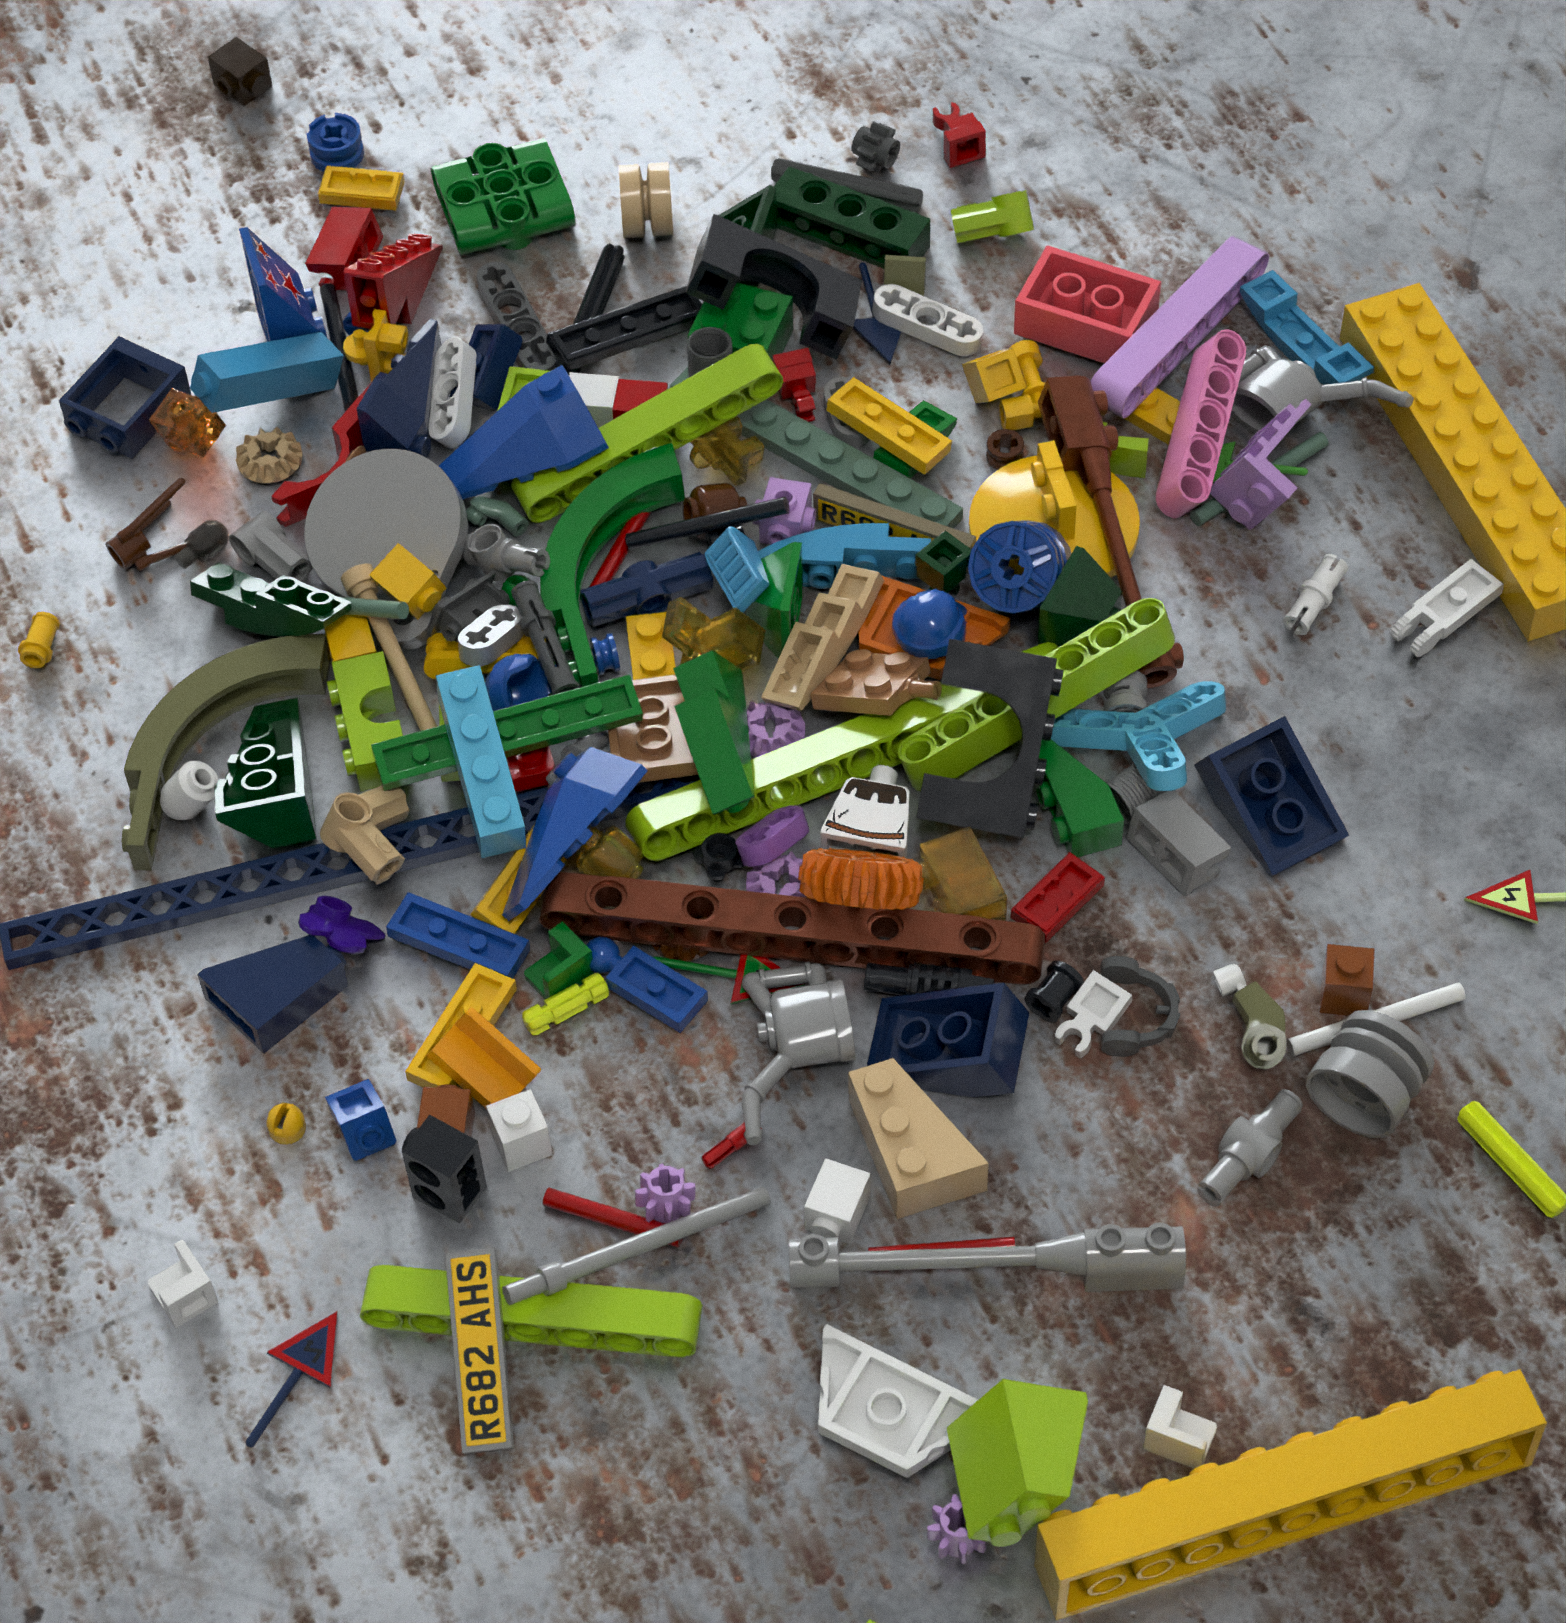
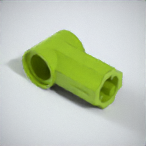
M1027 190L991 197V201L972 203L950 209L957 243L998 234L999 237L1034 230Z

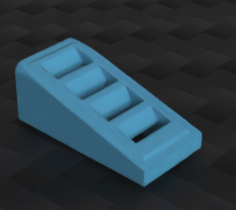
M730 526L706 550V561L734 610L740 614L744 613L769 586V580L755 542L735 527Z

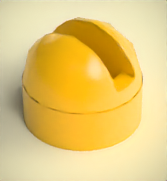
M282 1102L273 1106L268 1112L266 1125L270 1137L275 1142L287 1145L295 1143L303 1137L306 1131V1122L302 1111L296 1105ZM286 1116L283 1123V1128H277L282 1117Z

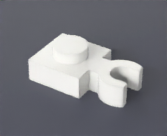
M1093 970L1067 1005V1013L1075 1018L1074 1020L1063 1022L1057 1028L1055 1043L1061 1045L1067 1036L1078 1035L1082 1040L1075 1049V1056L1078 1058L1084 1057L1091 1048V1035L1094 1030L1101 1035L1112 1030L1131 1004L1132 994Z

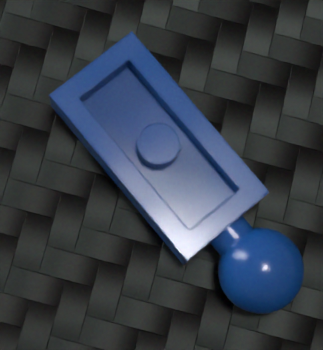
M596 937L587 943L588 948L592 951L593 958L590 969L601 974L610 972L605 977V980L611 991L679 1033L684 1030L708 1001L707 990L634 945L622 957L620 956L617 944L610 938Z

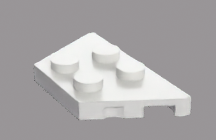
M826 1324L822 1335L818 1433L905 1478L910 1477L950 1451L947 1427L978 1399Z

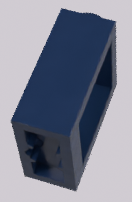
M118 336L61 397L59 404L64 417V424L71 433L78 437L85 436L100 443L109 452H118L133 459L191 395L185 366ZM126 378L154 391V393L123 426L94 412V410Z

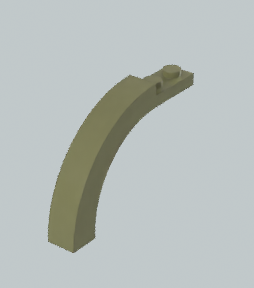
M325 634L284 636L235 649L195 670L171 689L150 712L135 736L124 766L125 777L130 789L129 809L132 818L130 825L123 827L122 849L124 852L129 853L134 870L152 871L164 812L160 805L161 789L174 775L186 753L208 730L230 715L263 701L294 695H325L331 664Z

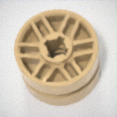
M669 162L649 163L647 166V180H643L639 164L619 165L623 237H644L646 220L650 221L653 236L673 235Z

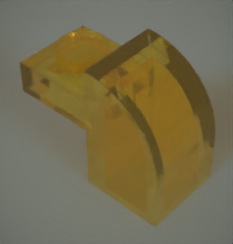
M679 597L668 603L662 638L683 652L680 665L713 650L739 667L743 673L760 665L766 630L737 608L710 619L685 599Z

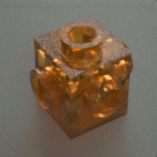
M173 388L149 419L166 445L173 451L182 455L189 452L204 458L226 427L217 412L212 413L196 395L192 396Z

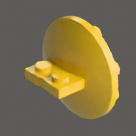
M1055 441L1038 443L1036 456L1022 458L1003 466L989 476L977 490L969 513V534L976 536V541L982 533L995 524L1022 520L1042 522L1061 533L1071 549V554L1076 546L1084 548L1110 578L1116 575L1095 500L1089 494L1077 470L1064 471ZM1111 472V497L1131 559L1139 538V511L1128 487ZM1019 559L1010 560L1009 566L1014 569V574H1023L1024 567L1018 564Z

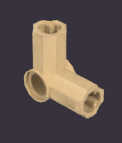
M382 785L360 795L349 792L339 794L335 797L321 827L320 838L330 849L347 853L376 885L388 880L392 874L401 868L405 858L380 830L406 819L409 813L406 794L400 787L384 791Z

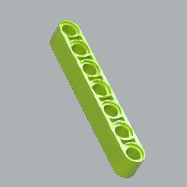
M750 344L599 427L609 447L608 449L571 469L558 472L556 467L535 472L533 480L522 483L518 477L514 478L511 484L512 490L528 519L535 523L551 520L562 514L581 491L610 468L632 456L665 444L672 443L675 451L776 394L783 384V376L762 345Z
M1151 597L1140 599L1046 654V657L1057 658L1056 669L1064 670L1059 697L1050 695L1047 713L1055 714L1056 719L1168 652L1175 643V635L1163 602ZM982 692L905 738L899 745L897 753L911 786L916 791L921 792L924 773L955 779L1022 739V732L1019 720L1011 707L1000 698Z
M394 1265L371 1267L368 1272L360 1319L370 1326L381 1329L452 1336L447 1271ZM499 1276L505 1341L668 1357H688L696 1352L703 1305L694 1296L677 1292L569 1282L566 1289L549 1296L540 1293L509 1305L503 1295V1286L524 1278Z

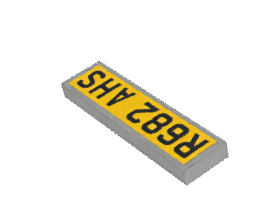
M492 1247L445 1253L462 1454L514 1449L497 1249Z

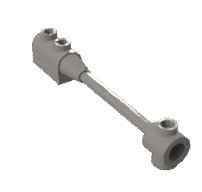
M1154 1223L1150 1227L1121 1228L1114 1224H1107L1100 1229H1084L1081 1233L1035 1243V1246L838 1252V1237L824 1238L819 1234H808L803 1238L789 1239L790 1288H799L803 1293L810 1296L823 1295L831 1287H840L839 1272L1036 1266L1038 1269L1084 1276L1085 1292L1183 1289L1186 1272V1248L1183 1227H1171L1166 1223Z

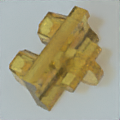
M736 416L691 441L690 443L694 447L689 457L690 461L699 469L708 468L709 466L714 470L721 469L732 483L738 486L747 481L748 469L762 462L764 445L756 436L740 441L738 437L741 436L742 424L740 418Z

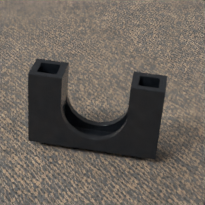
M713 214L698 245L686 294L724 310L737 282L752 281L767 285L782 294L793 297V303L798 307L803 316L799 344L837 360L854 327L862 280Z
M949 639L941 685L991 694L1007 703L1016 714L1022 732L1021 748L1012 766L999 777L989 781L969 782L924 773L916 818L1024 838L1025 829L1034 830L1039 804L1030 802L1033 785L1042 786L1047 759L1039 758L1042 740L1051 741L1055 714L1047 713L1050 695L1059 697L1064 671L1055 668L1057 658Z

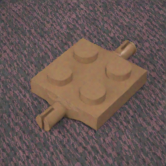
M860 649L847 654L844 660L810 693L813 709L891 716L901 704L917 697L938 700L941 696L942 687L939 681L924 680L931 673L928 657L910 656L905 652L878 654Z

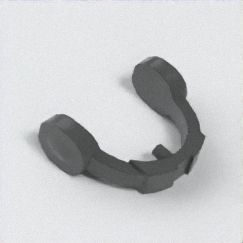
M1126 956L1104 958L1100 965V974L1114 983L1133 984L1137 982L1154 989V992L1161 997L1165 1006L1156 1005L1155 1013L1166 1014L1167 1020L1157 1030L1147 1033L1118 1029L1104 1032L1101 1037L1102 1052L1111 1056H1132L1138 1053L1140 1048L1155 1045L1165 1038H1171L1180 1017V1013H1178L1180 997L1173 983H1167L1157 974L1139 968L1137 960Z

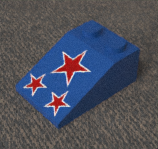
M248 227L240 228L239 232L257 314L266 341L269 342L322 332L327 337L321 316L313 317L312 312L317 311L312 289H304L299 273Z

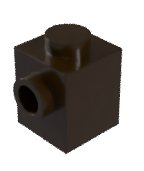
M238 37L233 38L208 56L214 86L225 97H231L243 106H246L273 86L267 58Z

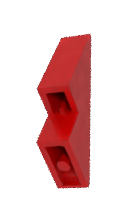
M410 233L408 234V239H398L396 243L383 246L382 250L371 252L370 256L357 259L356 263L346 267L343 275L353 326L372 329L374 326L372 316L374 309L386 310L389 324H396V322L412 324L443 246L432 243V236Z

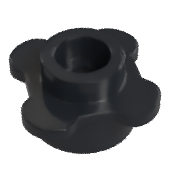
M715 833L708 836L703 841L702 846H697L693 851L694 860L705 866L708 877L713 880H721L732 869L745 866L741 861L735 843L736 840L725 833ZM723 856L724 858L717 859L716 857Z

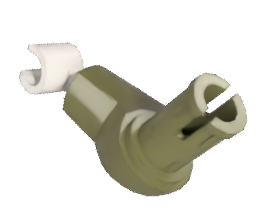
M1230 964L1215 970V981L1223 997L1237 991L1232 1001L1246 1025L1241 1044L1242 1054L1246 1061L1253 1067L1260 1069L1276 1066L1283 1059L1287 1046L1284 1010L1256 981L1246 985L1238 965Z

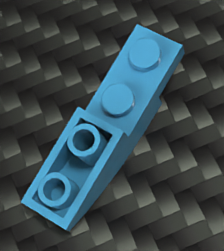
M889 523L849 524L797 534L775 542L758 552L762 559L792 542H801L803 587L826 589L831 588L841 564L876 571L885 577L918 578L915 554L931 542V538L889 537Z

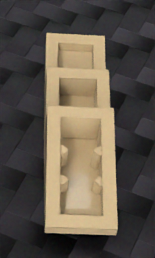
M841 564L829 593H818L805 624L795 622L761 696L764 702L800 711L805 708L811 700L810 693L836 668L864 623L885 581L879 572Z

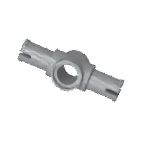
M496 524L481 526L473 533L467 534L465 548L461 557L469 565L480 567L485 575L492 570L496 571L497 573L493 581L504 580L516 571L540 577L544 574L542 569L547 570L550 565V556L546 550L525 547L517 540L506 538L500 526Z
M1282 1089L1261 1114H1254L1249 1120L1240 1116L1232 1123L1218 1147V1152H1220L1218 1155L1219 1162L1198 1184L1197 1191L1203 1200L1213 1206H1219L1241 1180H1248L1252 1174L1257 1178H1261L1268 1172L1281 1152L1283 1146L1281 1142L1283 1139L1282 1132L1302 1110V1101L1296 1094L1287 1089Z

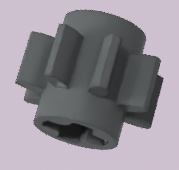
M874 121L870 128L862 126L857 131L851 147L852 153L859 156L856 165L877 173L880 172L882 166L890 168L895 163L900 151V142L893 139L896 130Z

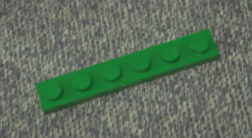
M630 674L493 711L506 758L643 720V712ZM445 724L371 744L372 754L384 791L458 771Z

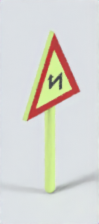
M1527 870L1464 898V901L1538 924L1535 903L1566 902V892L1534 893L1531 870Z

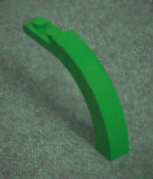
M672 443L632 456L596 478L566 508L548 540L545 550L550 556V565L547 570L542 569L544 574L540 576L541 597L546 609L552 611L555 617L556 625L554 629L564 652L571 651L573 660L568 661L576 682L581 687L599 683L596 666L580 614V590L582 589L585 576L599 551L632 517L643 512L649 513L661 507L684 501L685 493L682 473Z

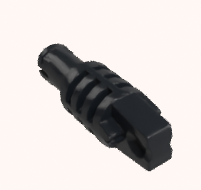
M867 962L864 991L897 995L910 994L911 996L917 993L995 984V981L991 978L972 975L971 969L961 967L952 968L946 965L936 966L930 963L914 962V964H909V968Z

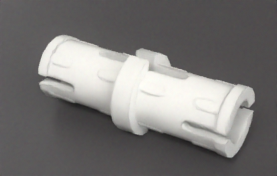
M1326 554L1312 578L1302 583L1298 590V599L1283 618L1284 626L1289 631L1298 618H1301L1300 624L1294 633L1306 635L1320 610L1326 609L1333 599V590L1348 571V566L1343 559H1340L1334 570L1331 571V565L1337 556Z

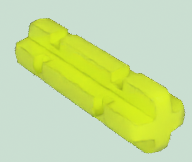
M594 973L581 980L583 985L578 986L575 983L543 1000L544 1006L540 1007L539 1004L528 1008L522 1013L525 1027L532 1035H538L550 1029L549 1023L553 1022L557 1025L589 1008L588 1002L591 1001L592 1004H596L609 996V988L606 981L599 973Z

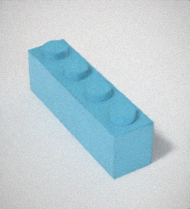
M480 665L436 675L438 701L481 858L526 848L523 817Z

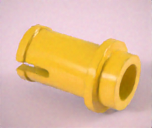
M37 612L36 615H33L26 640L21 641L18 646L20 660L24 665L31 668H42L52 659L53 652L51 646L56 631L60 626V621L53 614Z

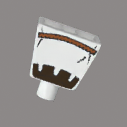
M878 765L872 769L869 780L852 777L845 781L820 832L821 849L862 850L907 858L910 790L896 785L898 773L893 768Z

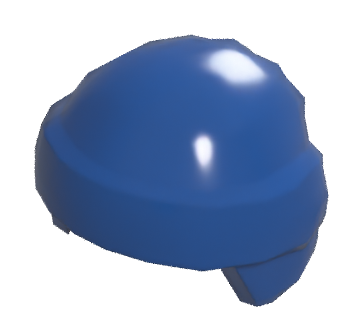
M933 589L919 592L902 602L894 612L892 619L893 635L897 644L905 652L915 657L936 659L946 656L949 639L965 641L966 621L964 616L967 614V609L944 591Z
M513 654L504 657L494 665L492 671L485 679L493 711L548 697L552 693L539 660L531 654Z

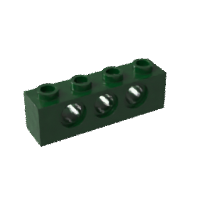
M790 166L774 186L777 199L778 229L883 269H885V255L923 257L930 248V218L916 212L908 211L881 199L868 196Z

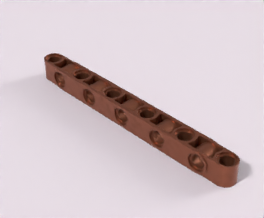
M559 872L545 888L539 918L541 925L549 930L563 921L576 935L607 937L617 941L652 945L664 944L670 947L681 945L683 948L688 949L695 947L697 950L866 968L867 962L909 968L910 963L922 962V964L930 963L936 966L946 965L952 968L971 969L972 975L991 978L995 982L1031 984L1040 979L1045 934L1042 929L1028 923L914 909L877 910L852 906L845 907L844 905L818 902L815 899L569 872ZM606 906L616 907L614 909H603ZM697 916L707 917L706 919L702 920L694 919V917ZM794 926L798 927L799 929L789 930L786 929V927ZM883 936H885V937H888V938H891V939H890V940H881V939H878L877 937H883ZM969 947H979L983 950L976 951L970 949Z

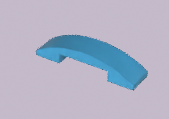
M1274 270L1240 286V294L1246 305L1273 343L1289 360H1298L1309 365L1314 370L1317 380L1323 385L1359 381L1374 372V366L1349 342L1339 347L1297 306L1298 293Z

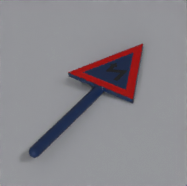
M337 1311L267 1351L269 1356L292 1367L294 1370L247 1438V1447L255 1446L302 1374L329 1388L331 1387Z

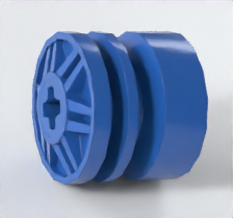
M1022 520L995 524L980 535L971 549L968 564L971 585L980 599L995 610L1019 613L1040 609L1071 556V549L1061 533L1046 523ZM1019 559L1018 564L1024 567L1023 574H1014V569L1009 566V561Z

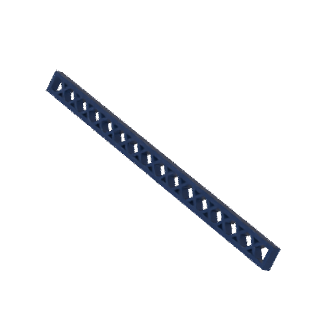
M675 778L647 781L655 785L651 792L641 794L632 790L612 814L608 813L600 822L627 816L635 806L696 781L684 783ZM547 787L516 795L521 814L525 817L523 820L525 836L537 820L548 790ZM468 807L389 826L380 830L405 858L401 868L394 874L480 853L476 836L466 837L459 834L463 826L472 824ZM430 835L437 838V841L431 847L422 848L415 845L419 837ZM324 843L2 922L0 923V940L4 961L8 970L370 879L347 853L337 852L330 849ZM343 857L349 860L343 869L333 870L327 867L333 858ZM299 868L305 871L299 880L289 881L283 878L289 869ZM255 879L261 882L255 891L246 893L238 889L245 880ZM210 890L217 893L211 902L201 904L194 900L201 891ZM166 901L172 904L166 913L156 915L149 911L157 902ZM121 912L127 915L121 924L110 926L104 923L112 913ZM76 923L82 926L74 936L65 937L59 934L65 925ZM28 934L37 937L30 947L14 950L12 938Z

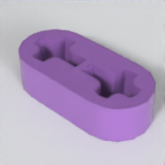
M797 805L779 808L769 813L740 835L735 843L743 865L756 867L767 864L809 833V826L804 810Z

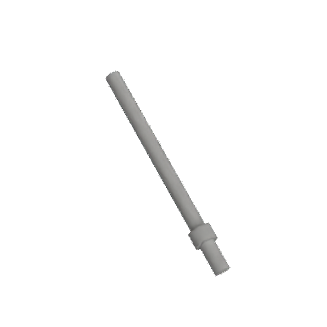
M760 1187L563 1264L554 1261L536 1268V1274L503 1286L504 1298L509 1305H512L540 1293L546 1296L566 1289L567 1283L770 1205V1195L765 1187Z

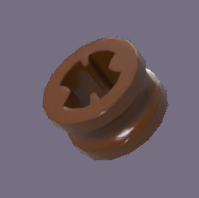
M1001 429L993 432L988 437L986 458L989 465L994 469L998 470L1011 462L1024 458V441L1019 433L1009 429ZM1003 447L1010 448L1009 453H1003L1000 451Z

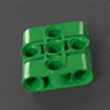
M545 138L509 147L493 142L485 143L475 149L473 156L430 167L437 197L461 256L497 246H502L509 250H521L527 247L535 236L576 226L575 213L570 196Z

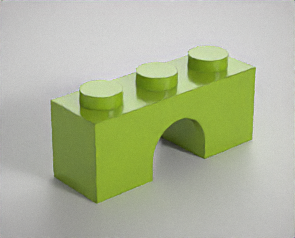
M383 651L331 662L335 680L327 681L332 707L341 705L343 714L334 715L340 741L349 740L350 749L342 750L347 775L357 774L360 792L382 785L372 754L371 744L403 736L400 720L385 723L371 721L378 715L396 711Z

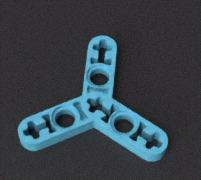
M1213 681L1197 682L1136 713L1071 709L1054 720L1051 739L1060 747L1127 751L1149 788L1156 791L1176 790L1187 783L1185 757L1174 739L1222 715L1226 711L1225 688L1222 684Z

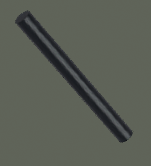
M327 283L321 286L320 293L330 341L344 355L338 381L344 410L346 411L358 398L352 363L346 358L343 350L346 334L336 287L334 284Z
M786 497L776 498L627 533L625 541L628 549L634 550L730 526L788 514L790 506Z

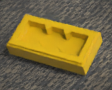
M326 166L318 192L319 203L397 211L405 183L403 172Z

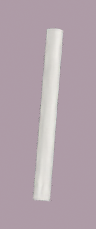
M1458 982L1373 1011L1386 1014L1398 1021H1403L1466 999L1462 984ZM1345 1020L1288 1038L1286 1044L1290 1055L1294 1057L1330 1045L1332 1038L1341 1030V1025Z

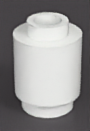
M200 761L185 763L161 789L160 805L165 814L175 820H187L196 817L215 798L214 788L219 779L216 772L209 765Z

